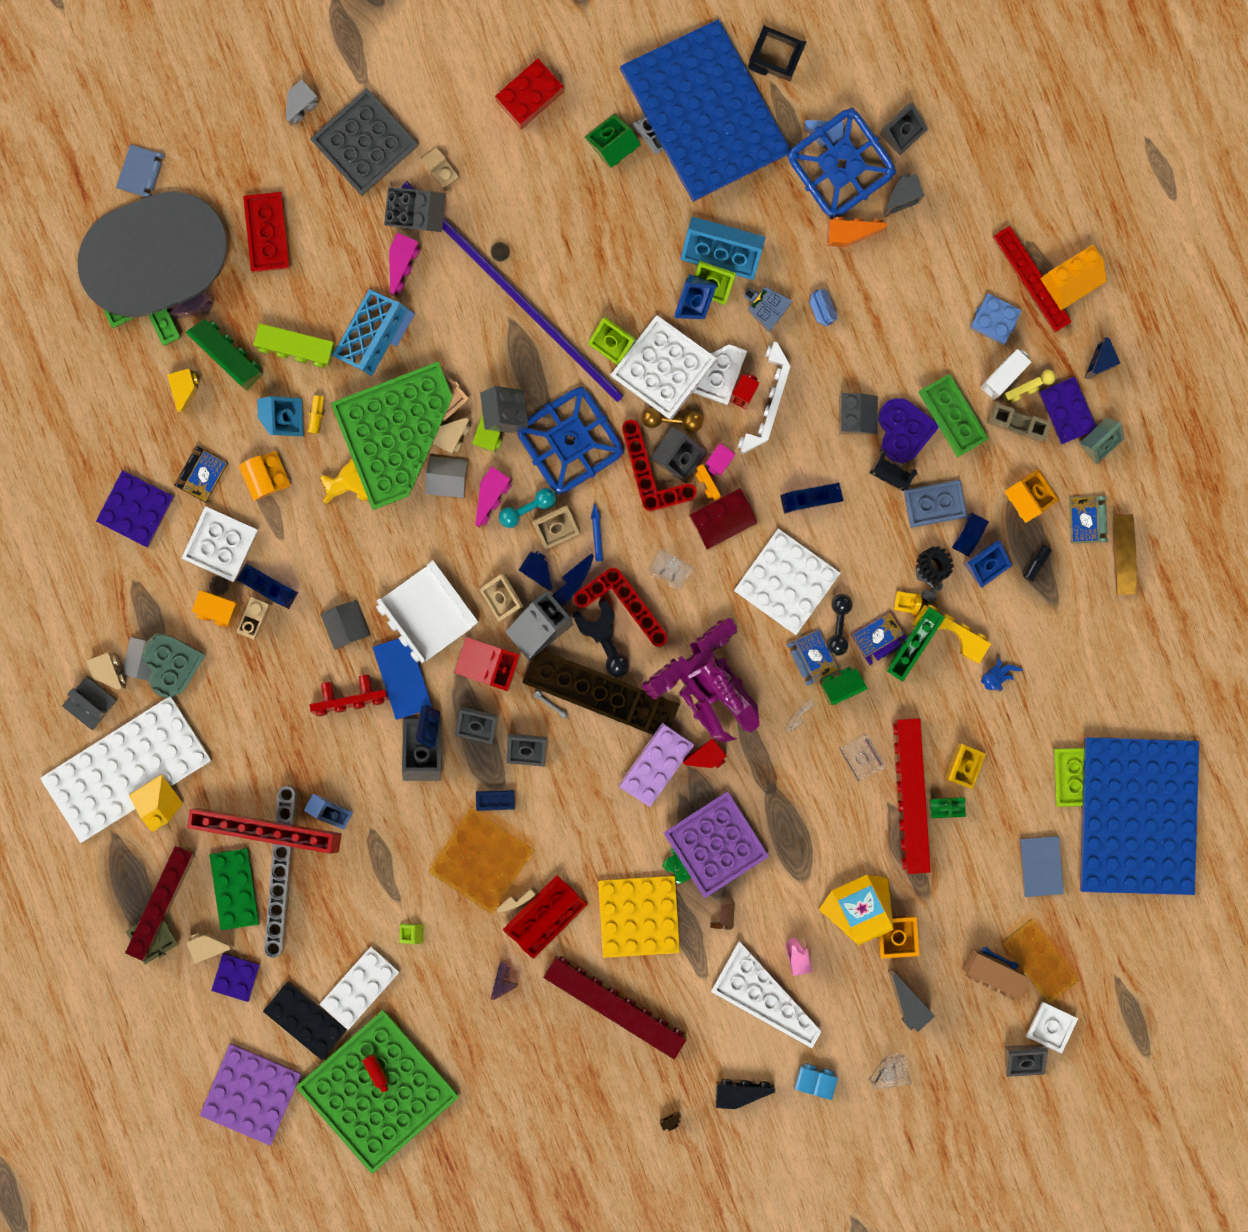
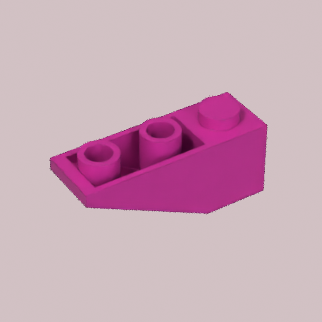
M398 232L389 249L390 293L394 297H396L397 293L400 294L405 284L403 280L405 276L410 275L413 267L411 263L414 258L417 259L421 251L417 241Z
M492 466L480 484L475 525L479 528L481 525L485 526L491 518L489 513L492 509L496 510L501 503L499 498L503 493L507 494L512 487L510 484L512 480Z

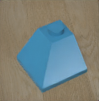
M270 396L257 399L258 419L270 435L304 436L302 398Z

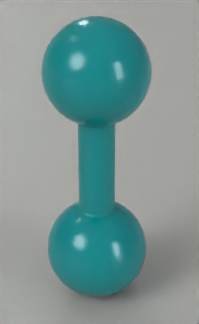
M542 488L536 493L534 501L516 510L513 507L502 509L499 513V522L505 528H514L518 525L520 516L537 507L544 510L552 508L556 503V495L551 489Z

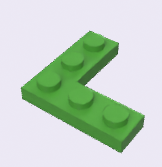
M168 309L148 315L163 346L181 339ZM104 310L113 329L135 319L114 315Z

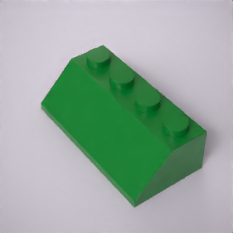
M204 319L185 332L245 390H248L263 375L259 371L261 367L254 360L250 362L245 358L248 354L240 347L236 349L232 345L234 341L226 333L224 336L219 333L220 327L213 321L209 323Z

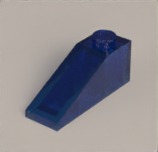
M840 483L801 489L780 495L784 514L843 502Z
M247 563L237 578L239 582L290 609L299 593Z

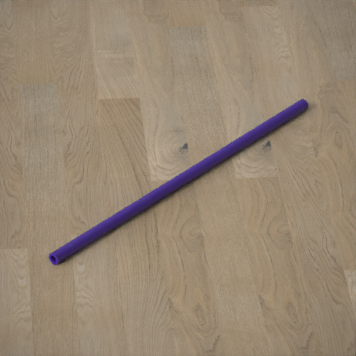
M408 181L401 187L403 189L416 190ZM443 217L442 229L616 402H619L624 395Z

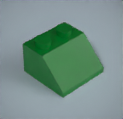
M615 114L585 136L587 142L610 168L619 164L623 158L634 152L641 145L632 129Z
M849 666L840 671L841 675L834 677L832 674L822 679L823 683L820 686L829 705L833 706L868 689L856 668L851 669Z

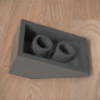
M403 719V781H441L442 719H439L436 746L432 748L416 741L419 719Z
M890 969L888 972L900 1013L904 1016L901 1020L910 1030L915 1028L919 1032L935 1016L899 976Z

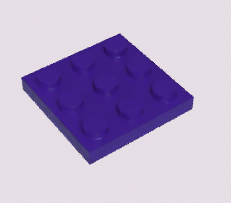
M122 470L96 522L148 548L174 496Z

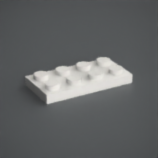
M371 946L319 1005L349 1030L400 971Z

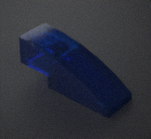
M592 553L562 577L566 584L552 595L561 607L572 599L584 583L594 559Z

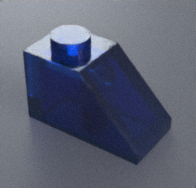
M974 513L968 514L952 549L969 557L981 539L989 521Z
M531 551L519 568V571L551 592L553 587L548 562L544 560L546 556L539 551L535 553Z

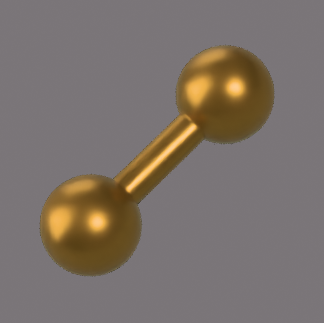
M653 407L646 408L641 415L642 423L648 428H656L662 422L682 424L686 431L694 433L703 426V418L696 411H689L683 417L674 416L671 421Z

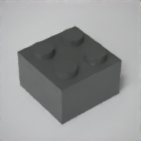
M494 386L480 392L485 430L515 433L529 427L524 390Z

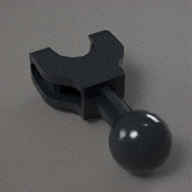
M603 598L599 601L601 616L596 622L586 621L578 611L573 613V618L581 634L592 637L596 644L601 643L608 657L605 664L607 672L613 677H622L629 671L630 661L626 655L617 652L611 639L614 636L611 629L615 616L607 600Z

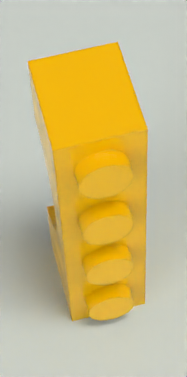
M930 604L927 606L922 605L911 626L915 627L928 607L935 611H938V609ZM944 614L945 619L938 629L952 631L960 641V654L976 664H980L991 643L987 642L988 638L980 633L975 635L970 632L971 628L963 623L958 625L954 622L955 619Z

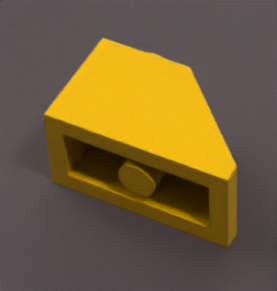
M191 369L167 375L176 409L180 414L185 413L198 390L197 384H199V379L196 372L193 373Z

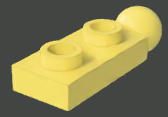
M1044 370L1040 377L1006 392L1002 397L1005 402L1009 400L1012 403L1022 398V394L1028 392L1030 395L1039 390L1038 386L1054 383L1056 375L1052 370Z

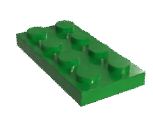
M244 848L209 854L220 930L259 925L249 849Z

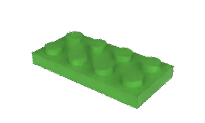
M950 373L918 392L957 458L989 439Z

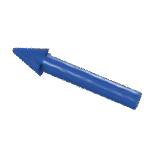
M594 504L591 519L597 562L603 561L600 528L601 516L596 504Z

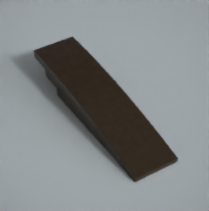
M544 650L531 659L522 682L652 735L655 734L662 723L671 728L680 704L660 696L657 699H652L645 690Z

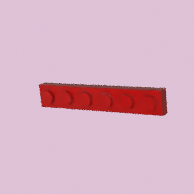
M1008 226L994 235L992 238L1053 332L1056 333L1070 324L1072 321L1064 309H1059L1040 279L1043 276L1011 227Z

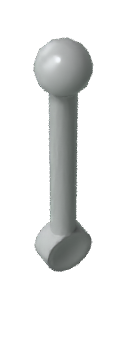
M539 691L534 693L536 699L542 700L558 712L561 718L567 717L566 711H561L545 699Z

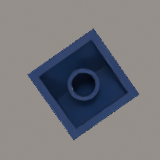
M1105 337L1098 342L1085 375L1086 379H1090L1121 364L1110 338Z

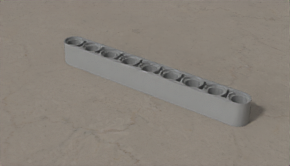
M288 785L280 788L278 791L275 822L295 825L298 795L295 787ZM285 789H289L292 792L290 800L285 799L283 796ZM284 808L290 811L291 815L288 819L283 818L281 815ZM273 844L264 945L265 954L270 958H276L284 951L293 847ZM280 847L286 848V857H281L278 854ZM278 866L284 867L286 872L284 876L277 874ZM277 885L283 887V895L276 894L275 887ZM274 905L281 906L282 913L280 915L274 913ZM273 924L280 926L281 931L279 934H275L272 931L271 927ZM275 943L278 945V953H273L270 950V944Z

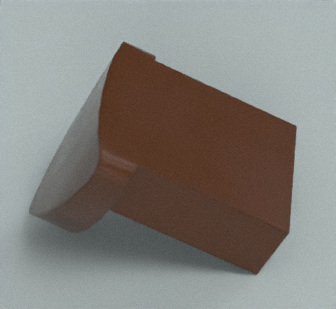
M735 904L721 905V921L710 922V928L733 929Z

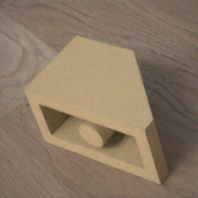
M201 932L190 936L191 940L186 942L194 964L234 947L230 942L209 933L202 935Z

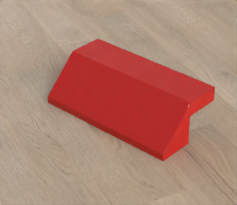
M556 875L503 928V931L516 941L525 953L534 959L588 904L563 879Z

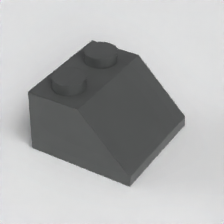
M909 173L899 178L900 180L897 181L883 212L884 217L921 202L925 195L917 174L911 176Z
M841 393L839 396V434H877L878 396L862 393Z
M671 427L650 458L664 470L686 484L707 452L686 434Z

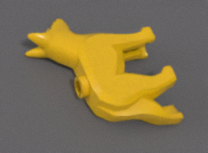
M353 459L345 464L336 478L325 475L320 477L324 491L327 494L323 503L327 504L333 498L349 490L357 494L356 498L367 502L368 497Z

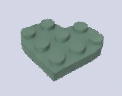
M159 633L154 634L145 643L142 651V659L151 669L148 683L156 694L164 698L173 697L177 694L180 695L186 689L206 656L204 653L170 635Z

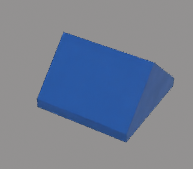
M689 274L674 317L681 319H705L717 284Z
M998 540L964 563V566L982 588L1010 568L1012 564L1001 542Z

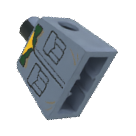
M750 287L744 295L746 299L752 302L748 312L769 333L792 303V300L767 287H764L760 294Z

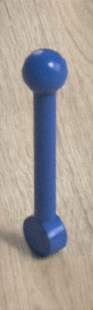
M988 947L982 948L983 954H989L1005 962L1012 969L1018 968L1017 962H1011L991 952Z

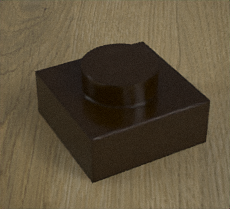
M675 1112L660 1120L663 1131L666 1129L671 1131L679 1126L678 1123L681 1120L678 1113Z

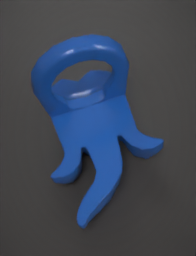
M997 658V664L983 675L981 683L984 684L985 689L998 690L1000 692L1003 690L1001 684L1007 679L1014 680L1011 675L1005 674L1010 670L1022 671L1023 668L1012 665L1000 668L1002 662Z

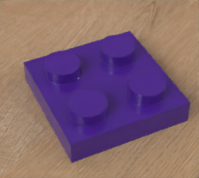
M223 953L211 991L249 1002L260 964Z

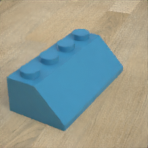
M692 217L680 260L697 265L702 261L735 272L737 276L754 280L766 237Z

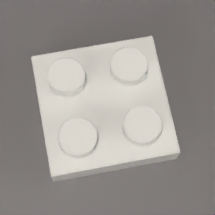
M1042 1001L1026 1037L1062 1054L1078 1018Z

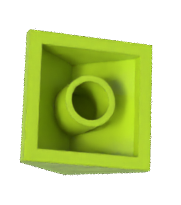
M700 261L695 276L716 283L717 286L712 301L726 305L736 273Z
M604 316L589 340L588 345L618 366L635 344L636 338Z

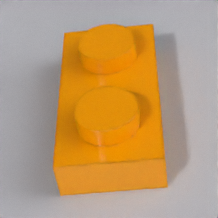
M702 464L696 467L697 473H695V476L699 483H704L706 487L704 492L709 500L713 499L714 502L722 498L705 466Z

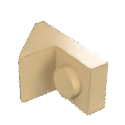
M437 147L421 158L443 189H446L459 179L456 172L447 162L446 157Z

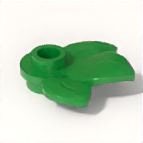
M671 847L673 856L667 858L662 867L668 872L675 873L676 884L684 883L690 879V876Z

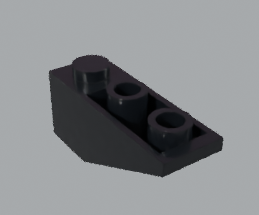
M721 1079V1082L716 1083L715 1106L721 1109H737L775 1093V1086L767 1081L752 1084V1081L740 1080V1083H732L733 1080Z

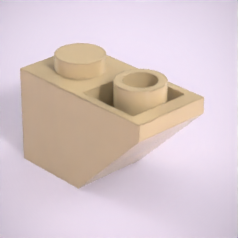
M463 418L440 426L432 445L451 455H454L455 452L458 453L463 444L461 442L463 435L467 436L471 429V425H469L470 420Z
M250 597L236 633L255 640L266 621L272 605Z
M108 652L87 660L93 679L118 690L126 688L124 685L126 684V679L123 673L119 672L118 666L120 664L116 655Z

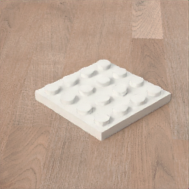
M656 315L610 376L671 421L717 362V358Z
M777 529L734 589V592L791 633L797 635L840 575V572L783 531Z

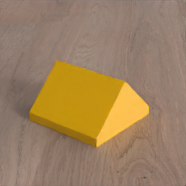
M958 743L945 779L973 790L986 754Z

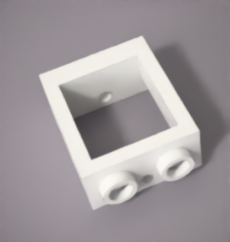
M1015 350L980 388L993 400L998 398L1031 363L1029 355L1023 350Z

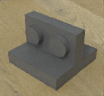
M86 676L77 688H72L67 695L70 697L62 707L89 729L94 730L117 702V699Z

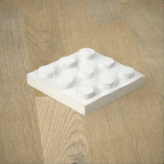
M205 506L181 559L235 582L259 530Z

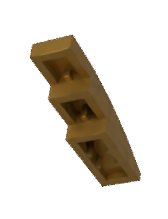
M1133 514L1113 515L1116 594H1137Z

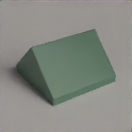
M1106 418L1079 443L1096 465L1124 440L1122 424L1113 419Z

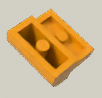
M276 451L256 456L238 466L253 502L291 486Z

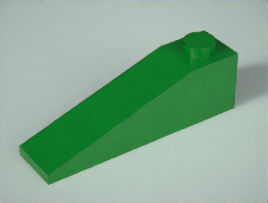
M928 607L895 653L885 671L903 682L945 617Z

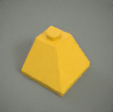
M162 774L129 794L140 818L151 832L168 823L183 805V801Z

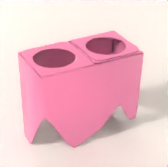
M795 937L791 938L786 944L785 949L792 975L797 976L813 972L806 942V950H804Z

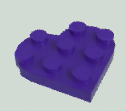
M903 398L889 400L882 406L879 412L878 422L885 431L881 449L886 451V457L895 463L904 464L911 461L939 428L934 420Z

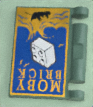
M1106 496L1069 498L1071 543L1108 542V538H1100V534H1107V506L1098 504V500L1104 501Z

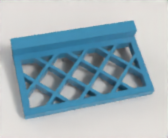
M369 289L332 356L373 376L409 309L401 303ZM375 296L378 304L370 306L369 302ZM391 304L389 311L384 313L383 306ZM379 308L380 315L372 318L371 311ZM367 313L368 321L361 323V316ZM381 320L380 327L375 330L373 323ZM369 325L371 332L363 335L362 328ZM358 330L359 337L351 340L353 331ZM372 337L370 345L365 347L364 340ZM360 342L361 349L354 352L353 344ZM349 347L350 354L341 356L340 354L343 349ZM363 354L360 363L357 364L355 356Z

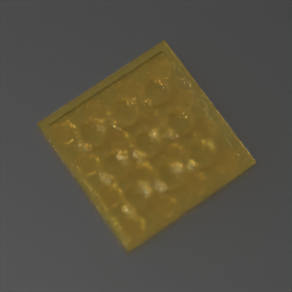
M470 808L428 872L490 914H493L535 849L473 808Z

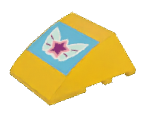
M865 875L830 892L819 908V912L827 916L833 924H836L858 946L894 930L889 878Z

